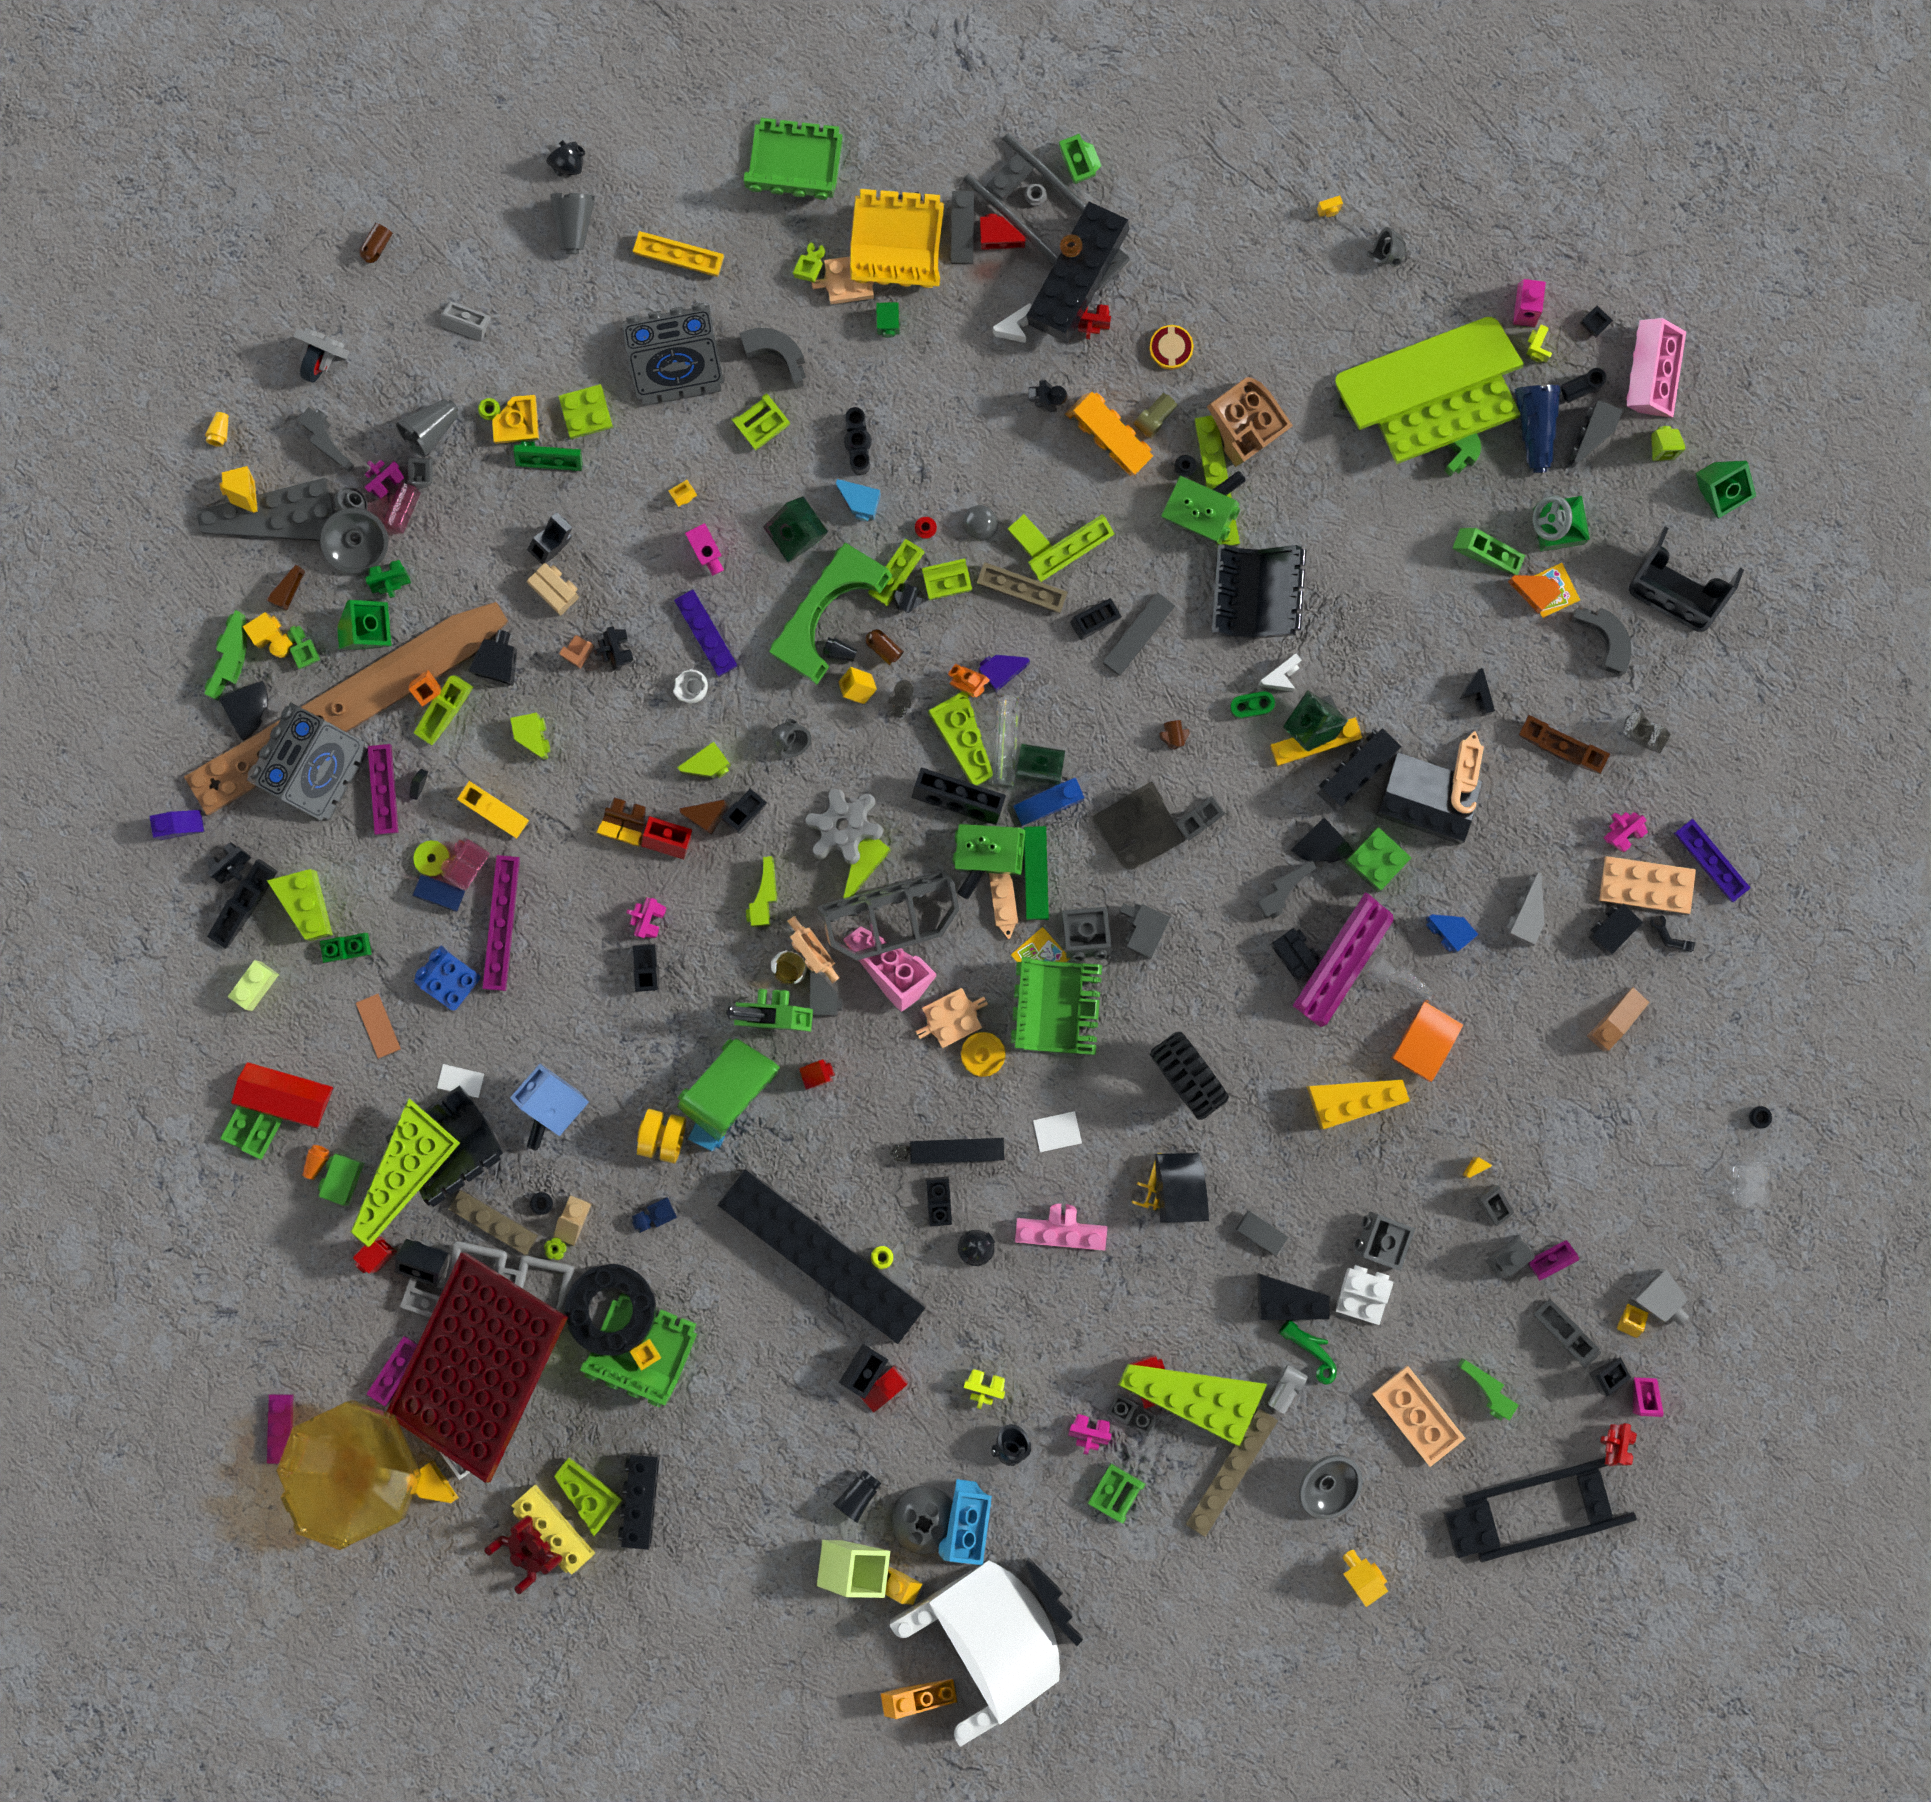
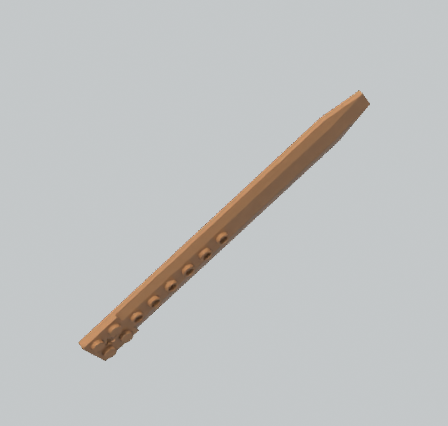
M497 602L453 615L301 708L348 732L411 694L408 689L410 682L425 671L429 670L433 677L437 678L477 654L484 639L491 640L497 634V631L501 630L509 621ZM280 720L184 777L206 815H211L257 787L247 781L249 777L248 772L257 763L260 750L264 745H267L271 738L270 733L272 729L278 725ZM212 780H220L221 783L218 785V790L210 788Z

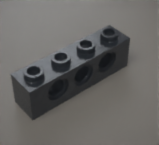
M921 767L911 798L997 825L1006 795Z

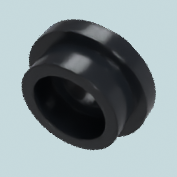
M1189 455L1179 456L1174 464L1175 472L1182 477L1193 475L1197 467L1195 459ZM1183 462L1189 463L1190 467L1188 469L1182 468L1181 464Z
M1757 1106L1750 1111L1749 1121L1753 1127L1763 1129L1771 1124L1772 1114L1768 1108ZM1759 1113L1763 1115V1120L1761 1122H1759L1756 1118L1757 1114Z
M545 1192L536 1193L530 1201L532 1211L538 1215L549 1213L553 1207L552 1197ZM540 1199H543L546 1202L544 1208H541L538 1205Z

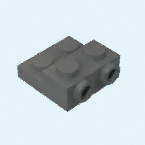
M1107 907L1062 910L1067 959L1071 958L1074 962H1080L1085 957L1094 956V959L1102 960L1107 958V955H1111Z
M1369 1211V1214L1364 1216L1361 1222L1363 1228L1361 1237H1357L1354 1242L1355 1255L1401 1271L1416 1228Z

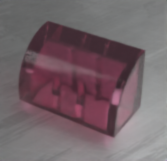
M399 483L382 521L384 526L404 533L421 494L416 487Z

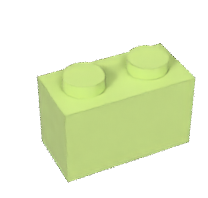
M254 960L228 997L245 1010L253 1011L279 974L263 962Z

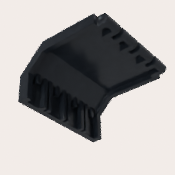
M1218 544L1212 633L1228 637L1255 639L1296 635V631L1301 630L1302 614L1297 613V611L1303 610L1304 592L1299 591V589L1304 588L1305 570L1300 569V567L1306 566L1307 550L1302 549L1298 545L1267 549H1244L1227 544Z
M460 1085L424 1110L460 1143L419 1190L423 1201L432 1207L447 1198L446 1193L452 1195L465 1185V1180L470 1182L484 1172L483 1167L489 1169L501 1160L500 1155L503 1154L489 1123L472 1098ZM393 1132L385 1137L387 1143H389Z

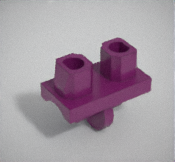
M380 459L374 465L369 460L367 464L370 466V469L364 474L368 478L375 473L377 476L365 485L364 488L381 499L389 492L381 483L386 477L395 486L404 479L401 471L398 469V464L393 461L380 472L379 469L385 463Z

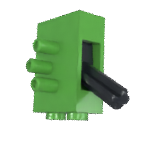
M1237 471L1217 487L1210 489L1180 476L1161 517L1221 544L1229 536V526L1232 519L1235 520L1240 512L1239 503L1227 495L1245 483L1246 479L1240 471Z
M959 824V828L955 832L957 849L953 854V865H955V869L970 872V874L959 888L958 894L964 899H969L986 873L1021 875L1025 830L1017 827Z
M759 989L757 1004L736 1002V1006H729L728 1010H726L728 1019L734 1020V1025L809 1032H811L813 1009L788 1006L789 991L773 990L771 1004H766L767 990Z

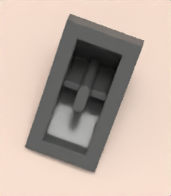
M1491 1185L1475 1197V1200L1496 1227L1514 1214L1498 1185Z

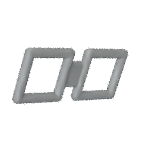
M460 1241L454 1243L444 1287L461 1251L496 1258L495 1271L522 1289L528 1266L564 1273L556 1310L564 1315L565 1303L574 1272L572 1265L522 1256L519 1268L515 1270L505 1267L507 1259L505 1251Z

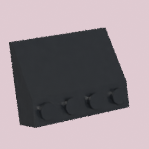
M1397 752L1375 816L1461 845L1466 840L1475 809L1466 814L1458 812L1453 807L1451 794L1454 771ZM1477 781V786L1472 792H1461L1460 803L1462 806L1470 807L1473 802L1477 803L1482 781Z

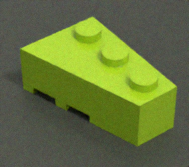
M308 869L267 880L305 940L315 941L333 936L317 871Z

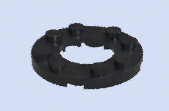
M608 1264L591 1268L575 1281L567 1295L565 1303V1313L568 1317L567 1327L576 1342L590 1352L603 1356L625 1354L639 1346L652 1330L656 1318V1300L652 1288L642 1275L623 1265ZM606 1288L623 1290L630 1297L633 1306V1314L629 1323L623 1329L616 1332L599 1330L592 1323L589 1315L592 1299L599 1291Z

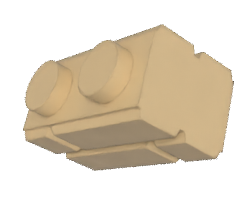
M544 563L527 580V583L561 616L578 600L579 596L576 593L578 589L569 580L565 583L560 578L562 573L554 565L549 567Z

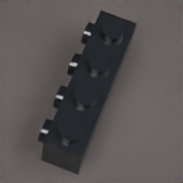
M633 1452L630 1458H626L625 1472L629 1473L628 1481H624L623 1495H626V1503L622 1504L620 1517L624 1518L623 1527L619 1528L618 1541H622L621 1547L649 1550L651 1547L660 1455Z

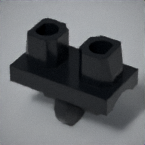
M1040 380L1037 387H1029V401L1035 402L1036 407H1045L1050 412H1057L1055 405H1062L1067 400L1068 395L1065 388L1058 385L1052 386L1046 380Z
M614 626L607 627V631L603 632L604 639L598 640L599 648L594 650L595 656L602 655L603 662L610 661L612 670L617 671L623 665L631 663L633 655L630 649L620 651L619 644L628 641L626 630H614Z
M230 842L223 849L227 856L222 860L218 857H212L207 862L209 868L207 873L220 884L226 880L229 882L233 877L240 881L243 878L240 871L245 868L244 864L251 859L247 852Z

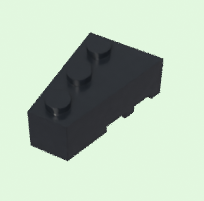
M1258 1273V1317L1260 1320L1330 1319L1329 1296Z

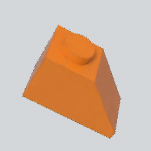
M1514 575L1508 581L1538 614L1562 593L1559 590V584L1547 576Z

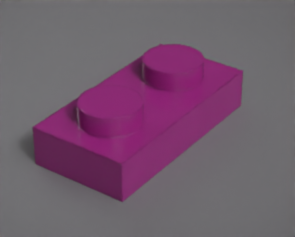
M1565 1240L1535 1256L1528 1265L1537 1279L1541 1281L1579 1261V1257L1570 1243Z

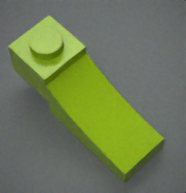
M772 856L763 857L761 886L754 903H749V909H746V920L751 922L752 927L771 926L769 903H778L774 858Z

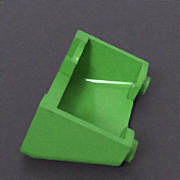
M737 1038L734 1040L729 1039L721 1048L723 1050L722 1054L690 1090L685 1088L677 1098L680 1100L677 1108L718 1142L726 1134L728 1128L734 1124L739 1115L760 1091L766 1087L767 1083L770 1084L776 1077L780 1066Z

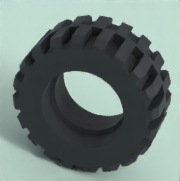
M1181 1031L1173 1033L1151 1050L1150 1056L1198 1120L1205 1119L1228 1101L1229 1095Z

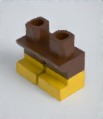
M614 797L610 807L605 809L604 817L597 833L640 847L647 824L645 820L646 807L634 804L631 815L623 813L626 801Z

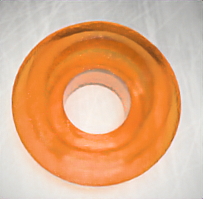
M1072 234L1065 236L1060 242L1061 252L1068 257L1077 256L1082 250L1081 239ZM1070 242L1075 243L1071 248L1067 246Z

